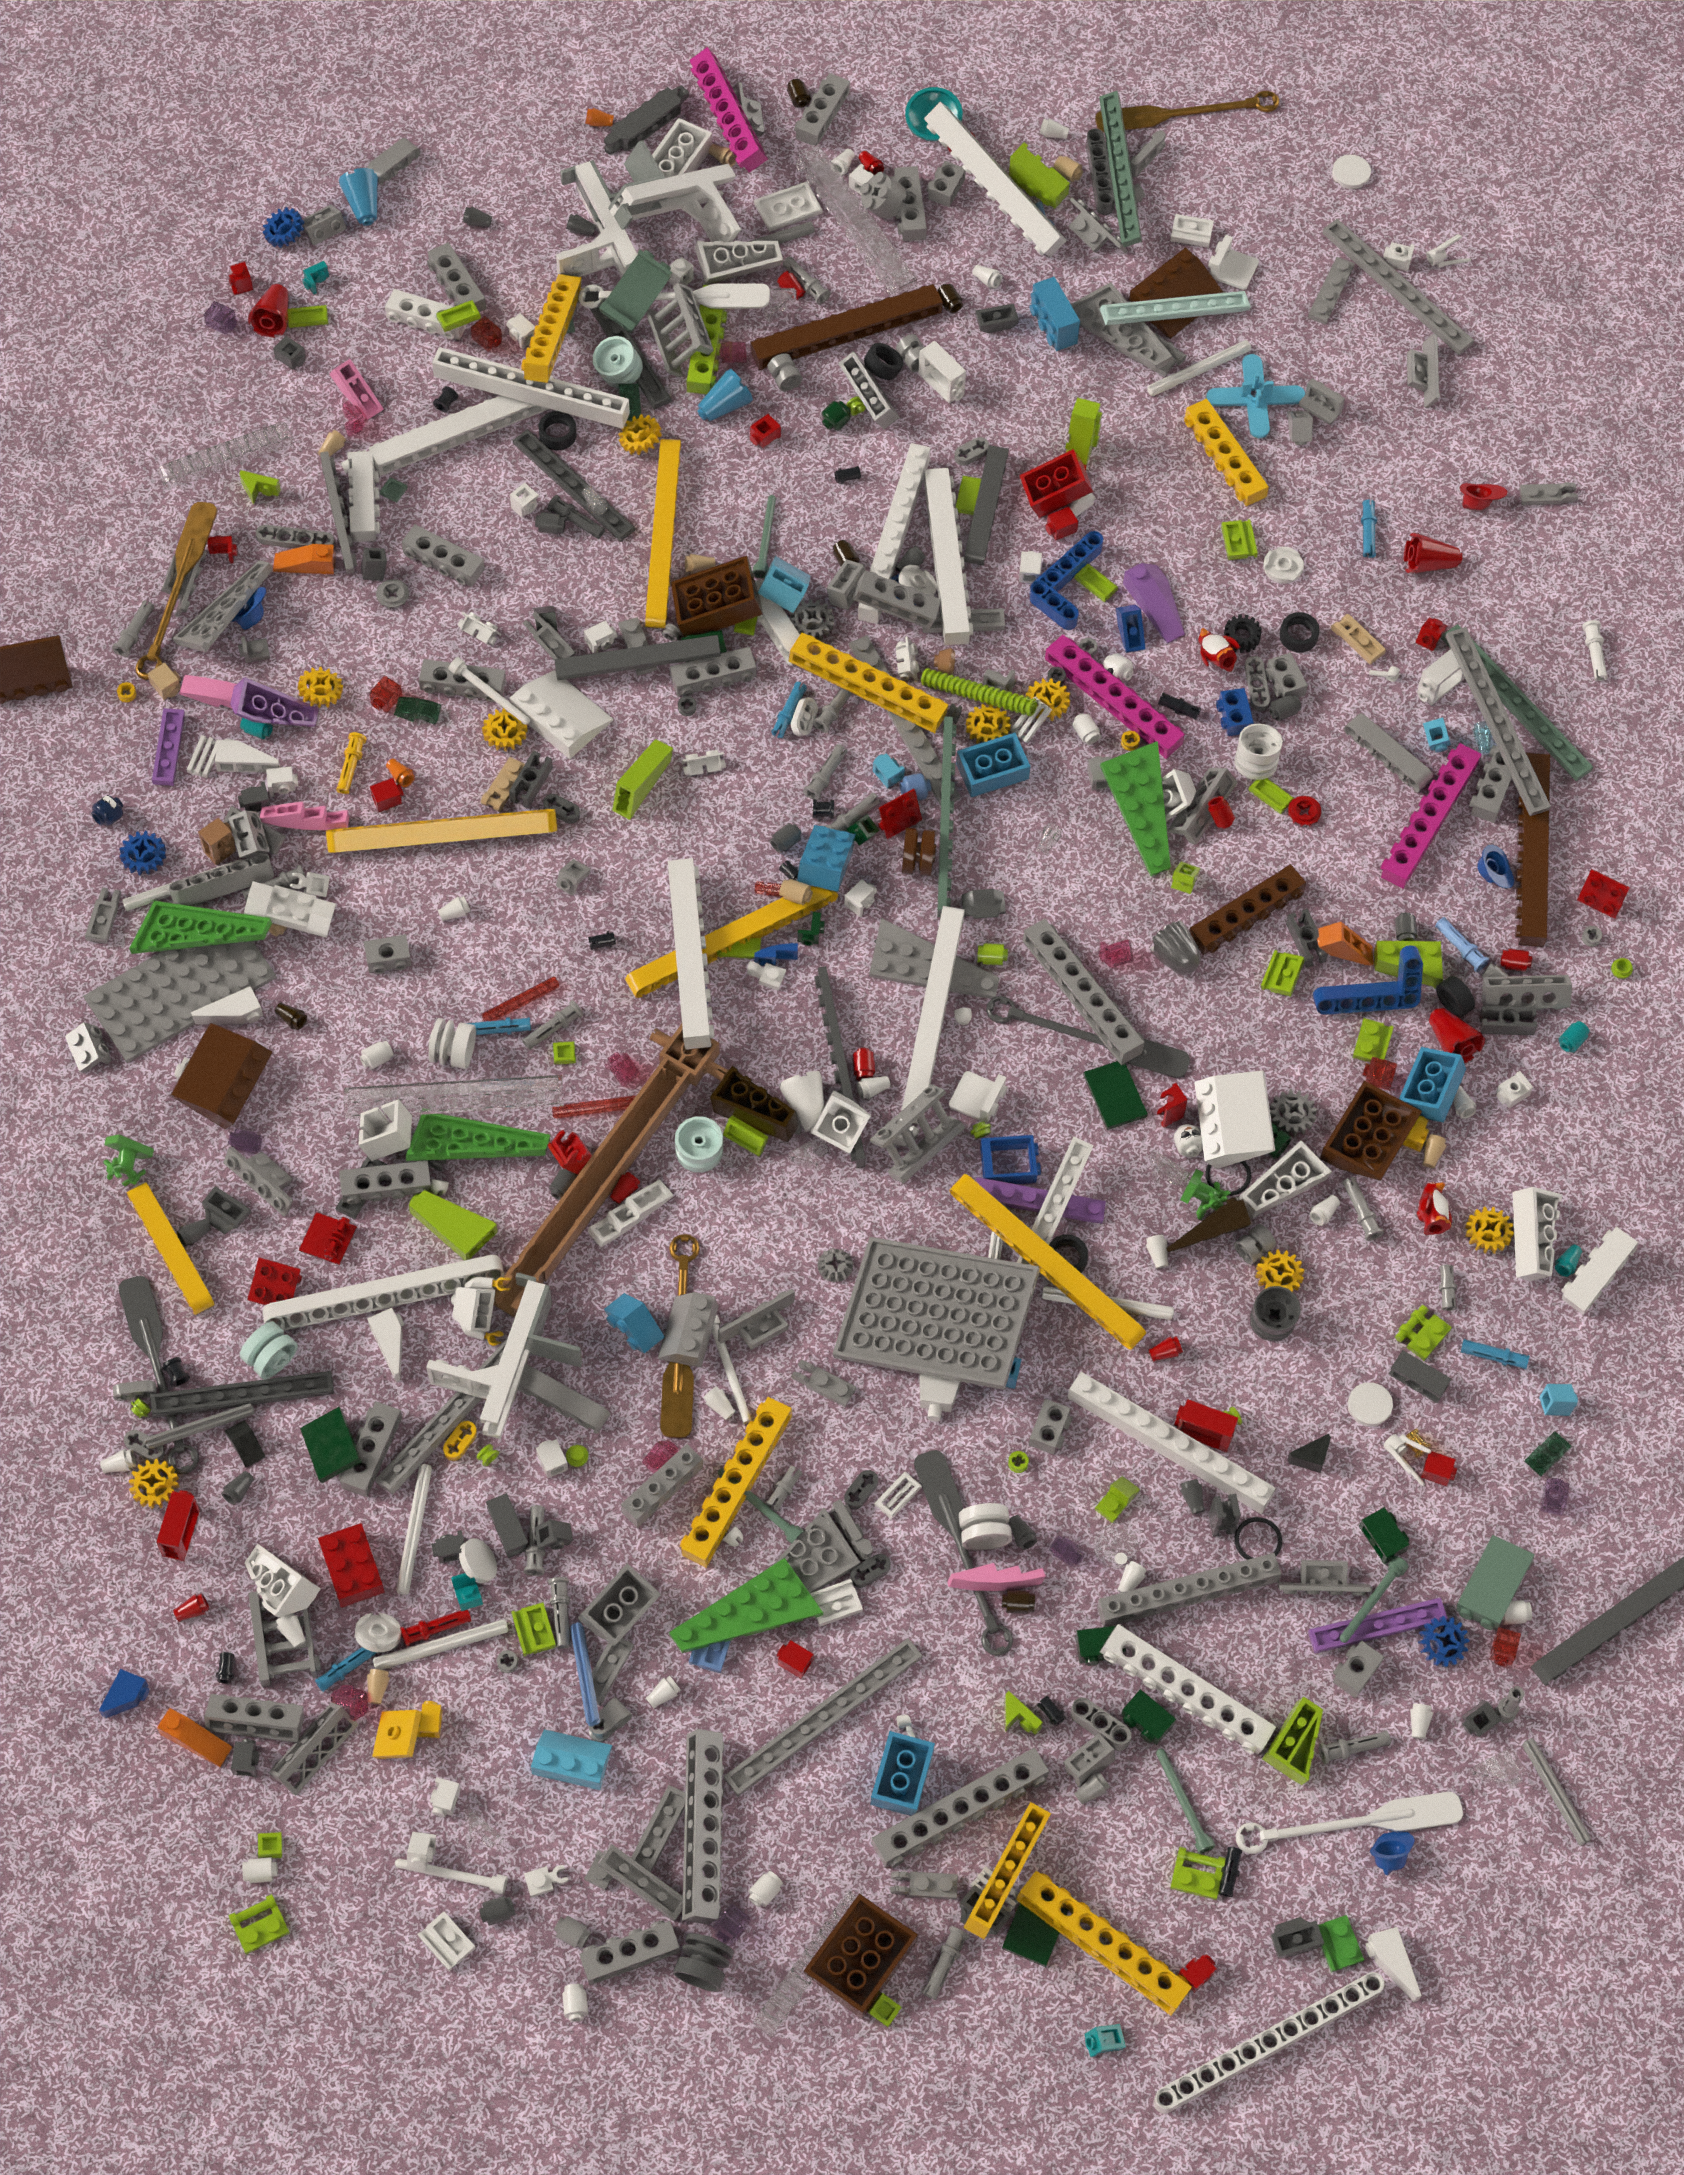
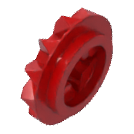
M1298 796L1290 802L1288 807V817H1291L1293 823L1296 822L1301 827L1303 825L1310 827L1313 823H1317L1322 813L1319 802L1310 796ZM1306 808H1309V815H1300L1301 809L1305 810Z

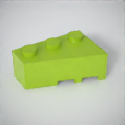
M1023 142L1010 156L1009 176L1028 195L1037 197L1044 205L1055 209L1069 194L1070 183L1052 166L1049 169L1041 162L1042 157L1038 154L1034 156L1027 149L1028 145Z
M1077 397L1068 434H1070L1069 442L1066 443L1065 449H1067L1066 452L1074 449L1082 463L1087 466L1093 447L1097 448L1100 436L1098 435L1101 429L1100 422L1103 413L1100 412V403Z
M1441 941L1376 942L1374 948L1375 971L1398 978L1400 951L1405 946L1412 945L1417 947L1423 961L1422 984L1436 989L1437 985L1443 982Z
M1304 1696L1298 1700L1262 1760L1300 1785L1309 1781V1771L1314 1757L1313 1751L1319 1733L1323 1709Z

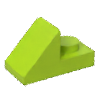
M240 470L241 484L253 504L259 492L266 496H279L281 491L279 479Z
M1181 861L1173 873L1171 888L1191 894L1201 868Z
M1121 1476L1110 1485L1108 1493L1095 1507V1511L1111 1523H1114L1140 1489Z
M1008 1691L1004 1699L1005 1732L1019 1719L1020 1726L1026 1732L1032 1731L1036 1735L1041 1730L1043 1722Z

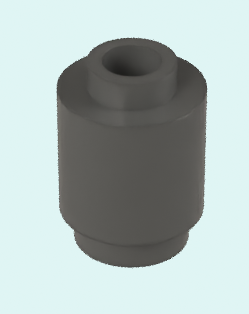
M541 512L540 515L536 516L535 527H538V532L556 535L558 533L563 534L566 518L561 517L560 514Z
M1287 695L1271 702L1269 712L1273 719L1276 718L1277 721H1281L1297 714L1301 710V703L1296 695Z
M787 823L775 832L769 841L772 847L778 853H781L799 842L802 833L797 825Z
M1401 913L1395 918L1396 939L1398 941H1416L1418 937L1416 917L1411 915V913Z
M564 1168L559 1170L549 1186L551 1195L560 1200L578 1174Z
M502 1896L483 1902V1908L479 1909L482 1922H487L488 1926L509 1920L511 1916L516 1915L510 1896L506 1898Z

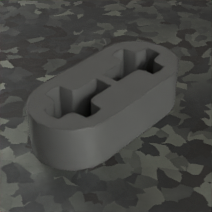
M549 794L544 798V809H555L556 818L569 824L579 820L580 809L576 804L556 794ZM556 801V806L549 807V803ZM574 811V815L567 816V812Z
M865 1470L861 1472L845 1492L844 1502L850 1509L862 1507L876 1490L878 1476L874 1471ZM872 1477L873 1484L868 1483L865 1488H862L864 1485L863 1478L868 1479ZM860 1491L861 1493L858 1496L859 1502H850L851 1497L849 1495L855 1496Z
M877 1554L855 1566L850 1574L852 1584L858 1588H863L885 1576L890 1570L889 1558L884 1554ZM879 1560L880 1563L885 1562L883 1570L881 1568L872 1570L876 1566V1561ZM867 1571L869 1572L865 1575L864 1581H862L861 1579H855L857 1577V1572H860V1574H864Z

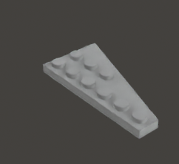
M1111 282L1071 304L1080 320L1081 327L1154 370H1158L1173 362V356L1145 322L1105 325L1100 311L1102 305L1128 303Z
M328 451L321 452L322 471L329 494L335 527H337L336 530L341 545L346 574L355 573L354 567L357 566L355 554L351 555L350 547H353L351 535L346 534L345 528L349 527L347 516H342V514H345V507L342 496H338L341 494L338 476H333L337 475L334 458H329Z
M260 560L176 634L172 638L173 641L179 646L207 652L273 570L270 563Z
M881 918L869 977L927 987L935 945ZM956 956L949 991L989 999L996 997L999 977Z
M823 1508L797 1540H794L774 1563L776 1564L785 1558L808 1592L812 1593L852 1571L855 1566L860 1564V1561L826 1509Z

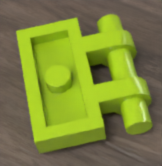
M1421 1305L1418 1310L1415 1309L1411 1313V1318L1408 1322L1399 1327V1332L1396 1334L1395 1339L1402 1342L1405 1338H1408L1411 1342L1407 1345V1349L1425 1361L1451 1331L1452 1327L1435 1314L1429 1320L1425 1318L1424 1315L1429 1310L1426 1306ZM1419 1323L1423 1328L1416 1334L1412 1329Z

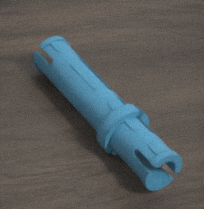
M1370 499L1362 502L1363 557H1367V553H1369V558H1374L1376 556L1375 524L1377 523V517L1375 516V501L1371 500L1370 505Z
M795 682L783 710L777 715L778 720L771 730L773 736H776L778 730H780L777 738L784 737L788 725L791 724L797 704L807 690V686L804 683L799 690L801 682Z
M507 1017L506 1020L467 1023L476 1026V1035L507 1033V1035H510L512 1032L531 1031L530 1017L522 1019Z
M1466 1339L1463 1340L1460 1352L1502 1363L1504 1366L1508 1364L1527 1369L1530 1357L1529 1355L1512 1352L1509 1348H1496Z
M361 1647L339 1664H333L329 1671L315 1679V1683L324 1692L337 1681H343L347 1674L379 1652H372Z

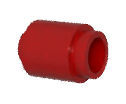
M1222 796L1211 799L1208 802V810L1216 827L1223 829L1230 827L1235 820V815L1228 801Z
M1510 948L1502 950L1501 967H1505L1506 970L1526 972L1527 968L1531 969L1532 956H1529V951Z
M868 1048L857 1049L852 1054L853 1071L856 1080L861 1081V1079L873 1078L875 1074L874 1052L869 1051Z

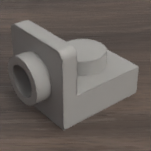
M245 636L241 637L242 644L238 645L240 657H245L246 663L270 659L266 638L246 642Z
M987 669L984 673L983 685H988L989 688L993 686L995 689L1000 688L1001 691H1011L1016 684L1015 671L1012 669L1007 677L990 669Z
M573 859L560 869L556 886L573 896L576 893L578 884L589 876L591 869Z
M597 1850L596 1858L584 1879L606 1891L613 1877L597 1866V1863L606 1851L601 1852Z

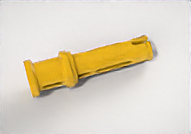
M351 732L348 735V747L344 750L345 761L336 788L338 793L349 794L357 762L363 755L361 751L367 738L357 732Z

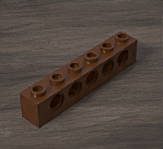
M1290 864L1191 926L1189 932L1199 951L1203 955L1208 952L1214 953L1219 949L1220 944L1225 941L1228 943L1233 941L1239 932L1250 930L1258 920H1266L1272 911L1283 909L1291 899H1299L1304 894L1306 881ZM1244 910H1250L1252 913H1247ZM1229 920H1232V921H1234L1235 923H1234V924H1231V923H1229L1228 921H1229ZM1211 931H1216L1219 934H1212Z

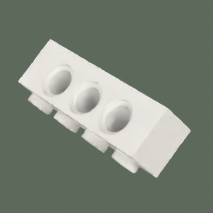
M397 289L393 290L385 306L386 318H389L390 321L395 323L402 322L411 328L425 329L431 334L438 333L444 335L447 339L460 340L467 326L466 324L444 332L436 317V313L450 309L452 306Z

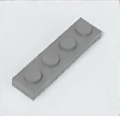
M1336 257L1308 314L1309 319L1326 325L1355 263Z
M1004 609L971 610V619H968V621L973 624V631L1005 630ZM940 611L937 612L936 620L929 629L922 627L923 633L943 632Z
M668 1785L631 1857L649 1872H652L685 1808V1792Z
M613 1844L609 1845L597 1866L672 1921L676 1920L683 1909V1896Z

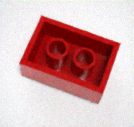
M1074 449L1019 475L1030 506L1039 518L1093 492L1082 460Z
M362 1523L318 1538L341 1608L385 1593Z

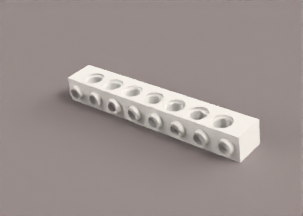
M1119 1624L1114 1628L1100 1651L1108 1662L1119 1664L1128 1675L1139 1677L1143 1680L1145 1686L1153 1690H1159L1163 1693L1165 1699L1182 1705V1709L1190 1715H1197L1203 1719L1202 1722L1210 1728H1217L1226 1739L1237 1741L1250 1754H1259L1276 1728L1267 1720ZM1128 1648L1131 1650L1132 1657H1126L1122 1649ZM1142 1661H1148L1152 1665V1670H1146L1142 1666ZM1162 1674H1168L1172 1679V1683L1164 1682ZM1182 1687H1188L1191 1690V1696L1184 1695ZM1202 1699L1210 1702L1211 1709L1203 1707ZM1221 1713H1228L1231 1717V1722L1224 1721ZM1241 1725L1248 1726L1251 1734H1244L1241 1730Z

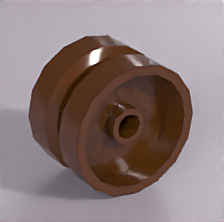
M906 828L902 874L913 875L916 862H920V875L931 877L932 865L935 863L936 830L925 829L922 833V842H918V830L916 828Z

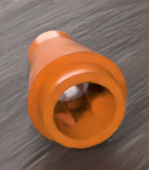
M594 107L592 109L588 108L585 124H589L590 127H612L614 115Z
M395 758L390 759L386 763V768L390 771L397 785L400 784L402 787H408L413 783L415 779L413 770L401 764Z

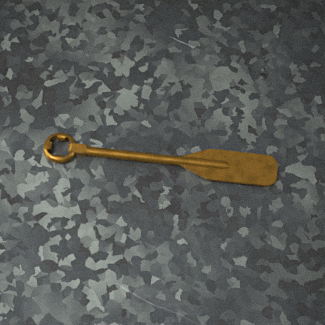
M1261 91L1253 98H1245L1242 101L1178 109L1142 105L1122 108L1125 130L1153 127L1176 116L1241 108H1257L1262 112H1271L1279 106V98L1274 92ZM1259 97H1272L1274 105H1260ZM1099 111L1095 115L1097 128L1104 132L1102 112Z
M196 502L190 508L175 551L177 576L153 645L150 646L148 654L142 656L136 663V674L143 680H149L147 673H140L145 661H158L155 668L163 664L159 657L160 647L184 578L201 559L217 515V507L212 503Z
M688 1234L674 1237L669 1246L671 1256L679 1262L678 1296L687 1294L688 1262L694 1260L700 1250L696 1238ZM680 1239L681 1242L691 1240L694 1243L691 1251L693 1254L689 1257L688 1255H676V1242ZM669 1362L663 1374L660 1430L668 1438H685L689 1436L692 1430L694 1375L690 1365Z

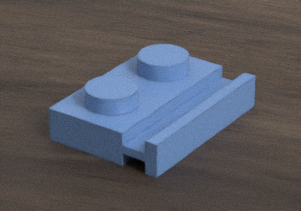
M731 1641L714 1643L708 1647L692 1651L689 1665L693 1664L699 1666V1668L721 1674Z

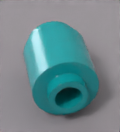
M242 718L240 728L245 733L260 739H265L266 736L269 737L273 731V725L270 723L252 722L245 718Z
M1581 1021L1572 1023L1559 1037L1560 1047L1566 1052H1576L1588 1038L1590 1033L1588 1026Z

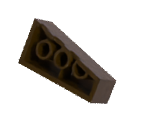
M731 1066L710 1096L714 1113L728 1119L734 1116L756 1130L785 1142H789L799 1127L795 1110L777 1097H772L767 1093L766 1089L754 1084L752 1079L746 1075L743 1076L734 1066Z

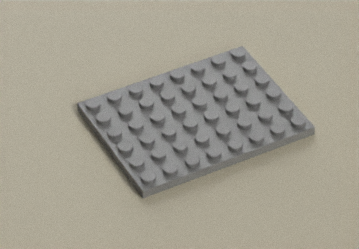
M869 1237L835 1344L833 1356L842 1360L1005 1390L1040 1273L1039 1266Z

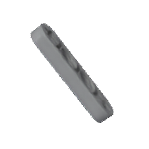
M261 525L256 530L258 542L264 545L299 548L315 544L314 538H317L316 544H322L327 539L328 542L326 544L335 546L334 537L328 532L273 525ZM265 532H268V535H266V537H262V535H264ZM284 534H288L291 536V538L287 541H282L280 539V537ZM303 537L311 538L308 543H301L300 539Z

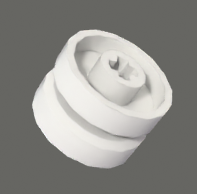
M986 1503L970 1506L959 1512V1524L964 1530L961 1532L962 1546L968 1550L979 1551L997 1549L1008 1545L1012 1541L1011 1527L1007 1525L1009 1522L1008 1507L998 1503Z

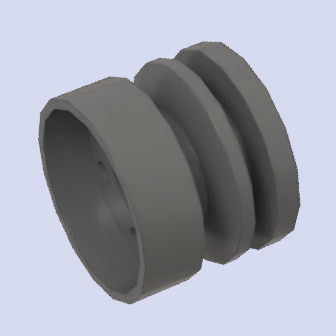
M1272 1286L1262 1290L1256 1297L1249 1316L1250 1326L1254 1333L1268 1341H1281L1287 1338L1293 1332L1301 1312L1298 1298L1289 1289L1281 1286ZM1270 1315H1271V1316L1277 1315L1278 1318H1277V1319H1276V1318L1271 1319V1318H1270Z
M696 1933L687 1934L685 1939L687 1944L683 1945L682 1951L689 1957L678 1958L673 1975L695 1987L711 1992H719L725 1979V1974L718 1968H729L730 1962L727 1959H732L734 1950L713 1937Z

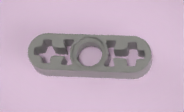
M1251 656L1246 659L1244 666L1251 707L1256 711H1265L1269 707L1270 695L1264 663L1260 657ZM1251 663H1255V666H1257L1256 674H1253L1254 670ZM1258 680L1263 686L1256 688L1251 683ZM1260 693L1261 700L1264 701L1263 704H1260L1259 701H1257L1258 694Z

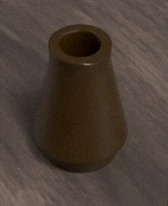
M282 1002L275 1008V1013L291 1029L299 1030L307 1022V1015H305L303 1010Z

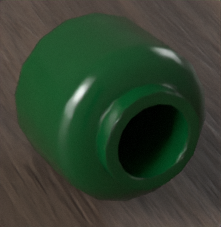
M832 401L821 412L824 419L822 424L828 430L833 428L839 431L850 421L851 411L842 401Z

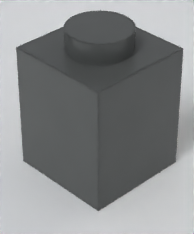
M364 548L361 562L363 580H384L387 564L385 549Z

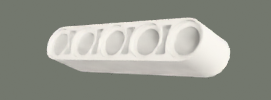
M762 579L755 581L758 591L763 582ZM759 594L763 615L758 616V620L789 665H793L788 662L790 649L800 634L781 606Z

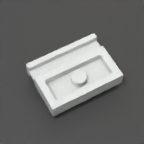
M1175 214L1170 241L1209 248L1214 221Z
M851 1579L810 1593L823 1611V1616L816 1617L819 1627L863 1612Z
M442 1912L422 1932L417 1934L449 1972L456 1964L458 1965L476 1949L475 1945L445 1912Z

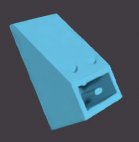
M775 556L759 588L758 594L794 613L805 595L811 576Z

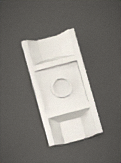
M253 881L244 914L267 917L274 924L327 938L336 904L317 899L316 896L277 885L272 887Z

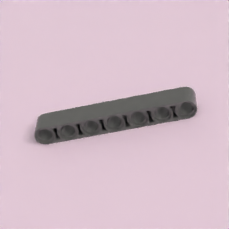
M992 445L988 447L965 550L964 562L984 566L1009 448Z

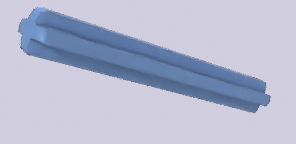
M577 1622L570 1626L586 1723L589 1726L599 1724L600 1718L584 1626Z

